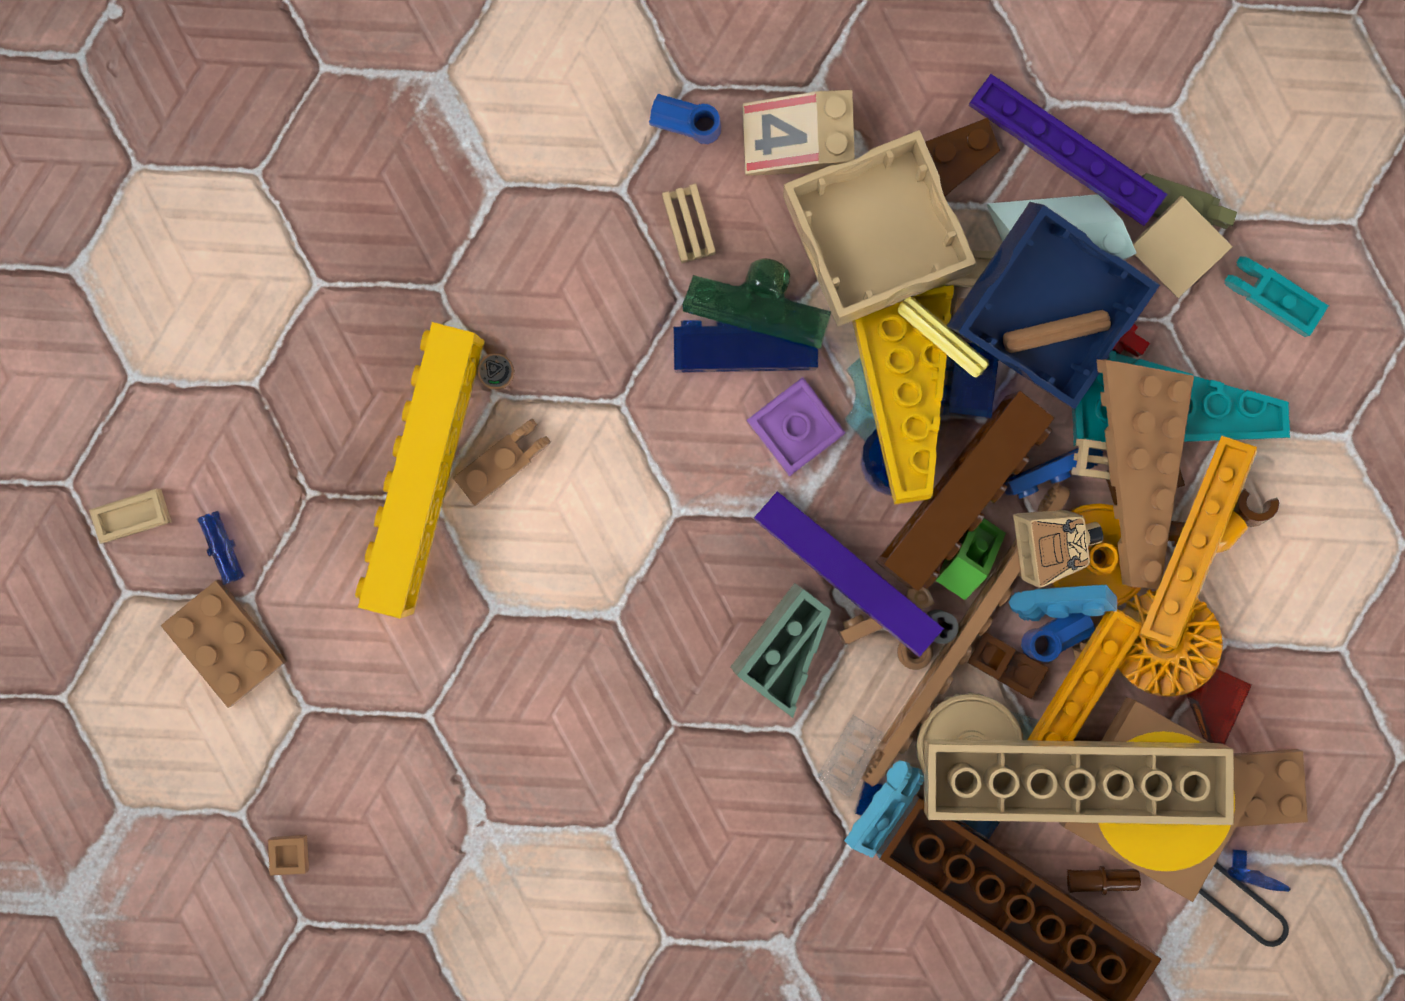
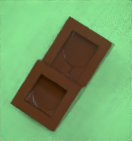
M986 632L967 662L1031 700L1049 668Z

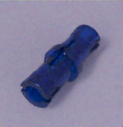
M215 511L211 515L206 514L197 518V522L200 524L209 546L206 550L209 557L213 556L222 579V584L227 585L232 581L235 582L246 577L233 549L236 547L234 539H229L220 517V512Z

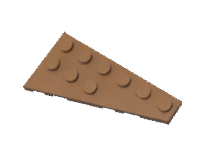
M1097 359L1098 372L1103 373L1105 390L1100 392L1102 406L1107 408L1109 425L1105 429L1110 482L1111 486L1116 487L1117 505H1113L1114 517L1119 519L1121 538L1117 543L1122 584L1132 587L1158 589L1163 576L1194 376Z

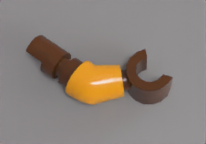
M1244 488L1238 497L1216 553L1229 550L1247 531V526H1260L1274 517L1280 504L1278 498L1265 502L1262 513H1255L1247 506V498L1250 493ZM1171 521L1168 541H1171L1172 547H1176L1186 522Z

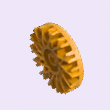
M1098 503L1071 508V512L1083 516L1085 524L1097 522L1101 526L1103 541L1088 546L1090 563L1086 568L1053 582L1051 587L1107 585L1117 596V606L1126 603L1141 588L1122 584L1117 543L1121 538L1119 519L1114 517L1113 505ZM1095 550H1099L1102 554V559L1098 563L1093 561Z
M1158 589L1153 592L1152 590H1147V593L1142 596L1135 595L1132 602H1126V607L1122 612L1143 625ZM1197 598L1177 649L1171 647L1163 648L1158 642L1145 638L1139 633L1118 667L1120 672L1138 689L1157 696L1171 697L1184 695L1201 687L1214 674L1222 656V634L1214 613L1209 610L1204 601L1201 602Z

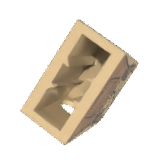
M1058 510L1013 514L1022 580L1038 588L1086 568L1090 563L1088 546L1103 541V531L1097 522L1085 524L1082 515L1071 511Z

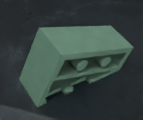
M794 583L730 668L736 676L793 718L797 709L798 697L802 686H805L810 663L814 653L817 652L831 610Z

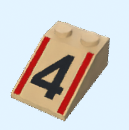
M852 90L815 91L743 103L745 175L813 173L831 165L855 160Z

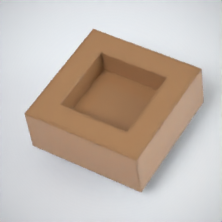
M307 835L278 836L268 839L270 876L306 874L309 871Z

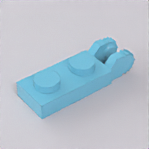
M899 760L893 764V767L887 772V783L885 782L882 788L874 795L872 802L860 819L854 823L851 832L844 840L852 849L872 858L875 856L919 791L920 785H923L924 774L922 770L910 766V763Z

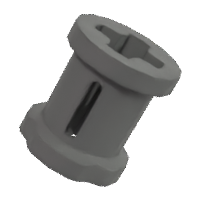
M934 609L927 613L935 622L938 623L937 618H940L941 621L947 623V627H944L942 634H939L934 642L939 644L951 642L958 633L956 618L942 610Z

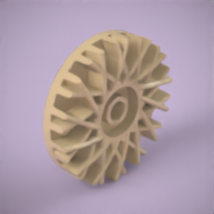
M968 692V694H954L953 697L947 696L945 697L946 700L939 704H934L930 716L922 725L920 724L921 727L917 730L918 737L915 747L920 768L924 773L925 739L1024 740L1018 721L1005 706L993 698L979 693L973 694Z

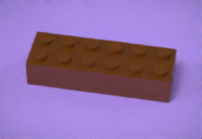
M1021 391L1005 396L934 486L931 498L923 500L875 562L908 588L918 592L922 587L928 589L940 574L936 569L945 558L948 561L951 560L961 548L962 543L959 542V539L967 530L970 532L974 531L985 516L981 511L990 501L994 504L1006 491L1007 486L1003 483L1012 473L1017 475L1028 463L1030 458L1026 454L1035 444L1040 446L1050 435L1052 429L1049 425L1054 420V417Z

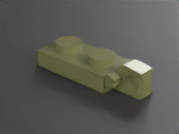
M1148 173L1142 175L1143 178L1168 194L1152 215L1153 217L1158 218L1180 196H1183L1211 225L1223 229L1233 226L1237 212L1219 206L1221 199L1213 197L1212 194Z

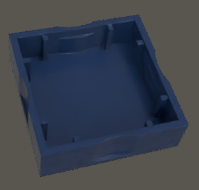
M1029 202L947 327L1053 397L1075 409L1100 373L1097 368V359H1108L1115 344L1131 329L1160 285L1122 258L1109 254L1099 248L1086 233L1044 204ZM1099 310L1108 312L1110 316L1111 327L1106 331L1014 353H1009L1004 347L1003 335L1007 332Z

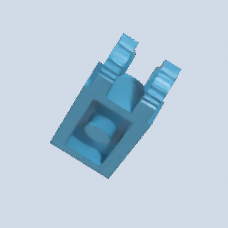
M1107 585L1035 589L1022 591V593L1018 591V593L1015 592L1008 602L1011 610L1016 614L1018 613L1019 617L1024 621H1039L1045 614L1052 618H1066L1069 616V613L1101 616L1104 615L1105 611H1117V596Z

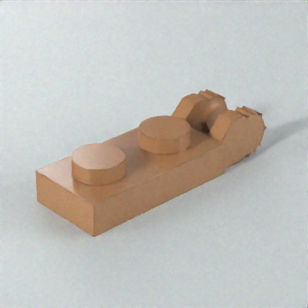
M533 418L515 430L511 435L507 434L453 477L474 506H477L529 465L531 459L551 443L547 436L539 438L526 452L517 444L524 436L529 435L535 430L538 424Z

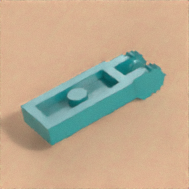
M1240 256L1236 266L1248 275L1258 278L1257 282L1252 286L1241 278L1228 274L1224 284L1237 294L1245 296L1247 301L1303 337L1310 336L1329 305L1270 267L1266 269L1250 258Z

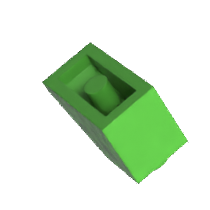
M983 518L974 531L970 532L967 530L959 539V542L962 543L961 548L951 560L948 561L945 558L936 581L966 600L988 577L1006 533Z

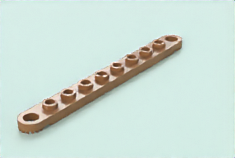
M1055 483L1047 491L1049 496L1044 495L1046 500H1041L1037 511L1061 510L1070 495V490L1060 483ZM1017 538L959 622L956 637L943 646L877 745L880 749L875 750L871 758L868 759L870 764L865 763L860 779L869 785L875 786L886 773L898 753L902 755L907 751L913 741L912 732L918 723L922 725L930 716L933 710L931 704L938 694L943 695L953 681V677L950 675L958 664L962 666L970 657L973 651L970 645L976 636H982L990 627L993 620L990 615L996 606H1002L1010 597L1013 590L1010 588V585L1017 575L1019 577L1022 576Z

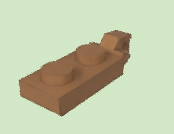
M924 587L919 592L913 589H908L905 597L921 610L934 604L929 590ZM860 614L843 622L845 630L838 634L842 643L847 645L883 627L872 618L864 620L863 615Z

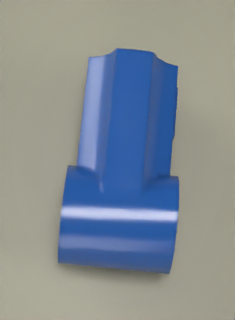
M657 94L651 109L650 126L691 137L700 144H710L718 139L721 134V122L719 113L713 106L709 104L696 105ZM704 117L714 121L713 127L707 131H700L695 127L697 121Z
M1069 613V616L1066 618H1055L1038 629L1034 628L1027 631L1021 640L1022 651L1033 660L1042 662L1053 661L1061 652L1090 637L1095 631V625L1090 616L1083 613ZM1043 635L1047 639L1048 647L1043 654L1039 655L1035 650V641Z

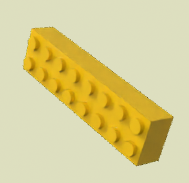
M432 322L430 330L425 329L422 335L420 350L424 351L421 365H416L412 373L411 386H414L415 389L412 401L407 400L403 408L402 421L406 422L403 435L396 437L392 455L397 458L394 470H389L385 477L383 491L387 492L384 507L379 506L375 515L374 527H377L378 531L375 542H369L365 553V562L369 563L366 577H361L357 584L355 597L360 599L357 608L399 619L414 614L485 342L476 333Z

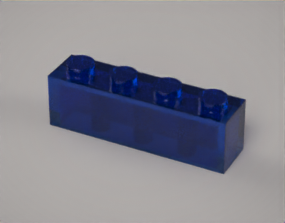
M807 318L788 319V325H773V319L752 320V325L738 326V320L732 319L717 320L716 326H702V321L700 320L681 321V327H673L674 372L815 371L818 368L817 324H809V319Z

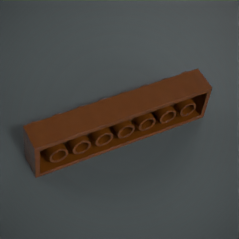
M919 794L914 796L912 802L876 853L879 860L1093 1001H1135L1162 960L1149 946L960 821L928 820L924 813V797Z

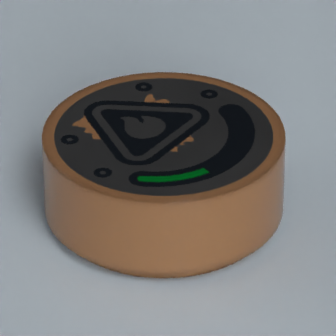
M489 354L481 360L478 366L480 381L490 389H504L514 379V366L502 354Z

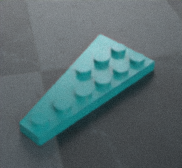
M1111 351L1107 359L1110 361L1193 375L1188 372L1170 368L1140 358L1135 359L1122 354L1116 353V351ZM1099 373L1075 409L1072 408L1073 446L1076 445V439L1106 442L1105 429L1109 426L1107 408L1102 406L1100 392L1105 391L1103 373ZM1194 376L1184 442L1219 441L1221 436L1234 440L1290 438L1289 402L1253 391L1224 385V383Z

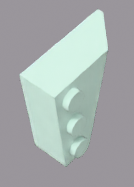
M1098 194L987 204L1002 242L1028 203L1034 202L1044 204L1086 233L1094 244L1107 253L1118 256L1123 260L1136 254L1123 220Z

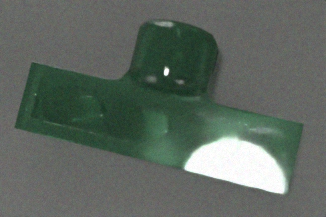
M761 258L751 263L746 279L740 286H733L693 275L682 304L683 312L820 349L831 319V311L790 301L785 298L790 282V272L785 265L769 258Z

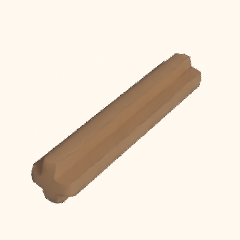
M1099 310L1007 332L1003 335L1004 347L1009 353H1014L1106 331L1111 327L1110 316L1108 312Z

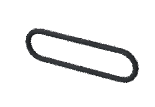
M1216 862L1214 867L1281 921L1283 925L1281 937L1276 941L1263 939L1202 888L1199 894L1261 944L1268 947L1282 944L1289 933L1286 919Z

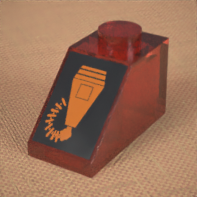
M1216 669L1206 683L1196 690L1187 693V698L1204 740L1209 743L1225 745L1252 684Z

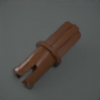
M1099 866V870H1067L1069 893L1101 892L1102 895H1106L1107 891H1137L1141 886L1140 873L1136 869L1105 870L1104 866Z

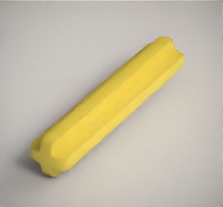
M909 297L900 304L898 313L970 375L977 378L985 371L989 364L988 360L914 297Z

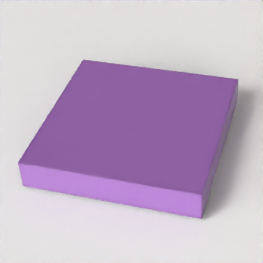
M804 377L746 420L788 476H791L846 433Z

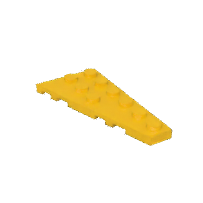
M954 285L936 287L913 296L945 325H948L951 320L950 311ZM903 301L852 321L894 505L930 499L933 494L937 436L940 427V407L943 397L947 359L945 352L898 313V308Z

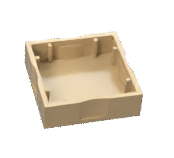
M920 130L873 148L853 161L831 165L784 184L783 198L837 327L971 274L977 263L959 220L944 197L940 176Z

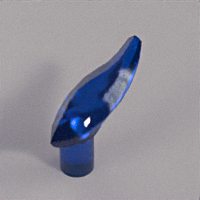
M1233 849L1232 867H1229L1227 872L1234 879L1273 891L1289 892L1291 890L1289 886L1265 876L1258 870L1247 869L1248 851Z

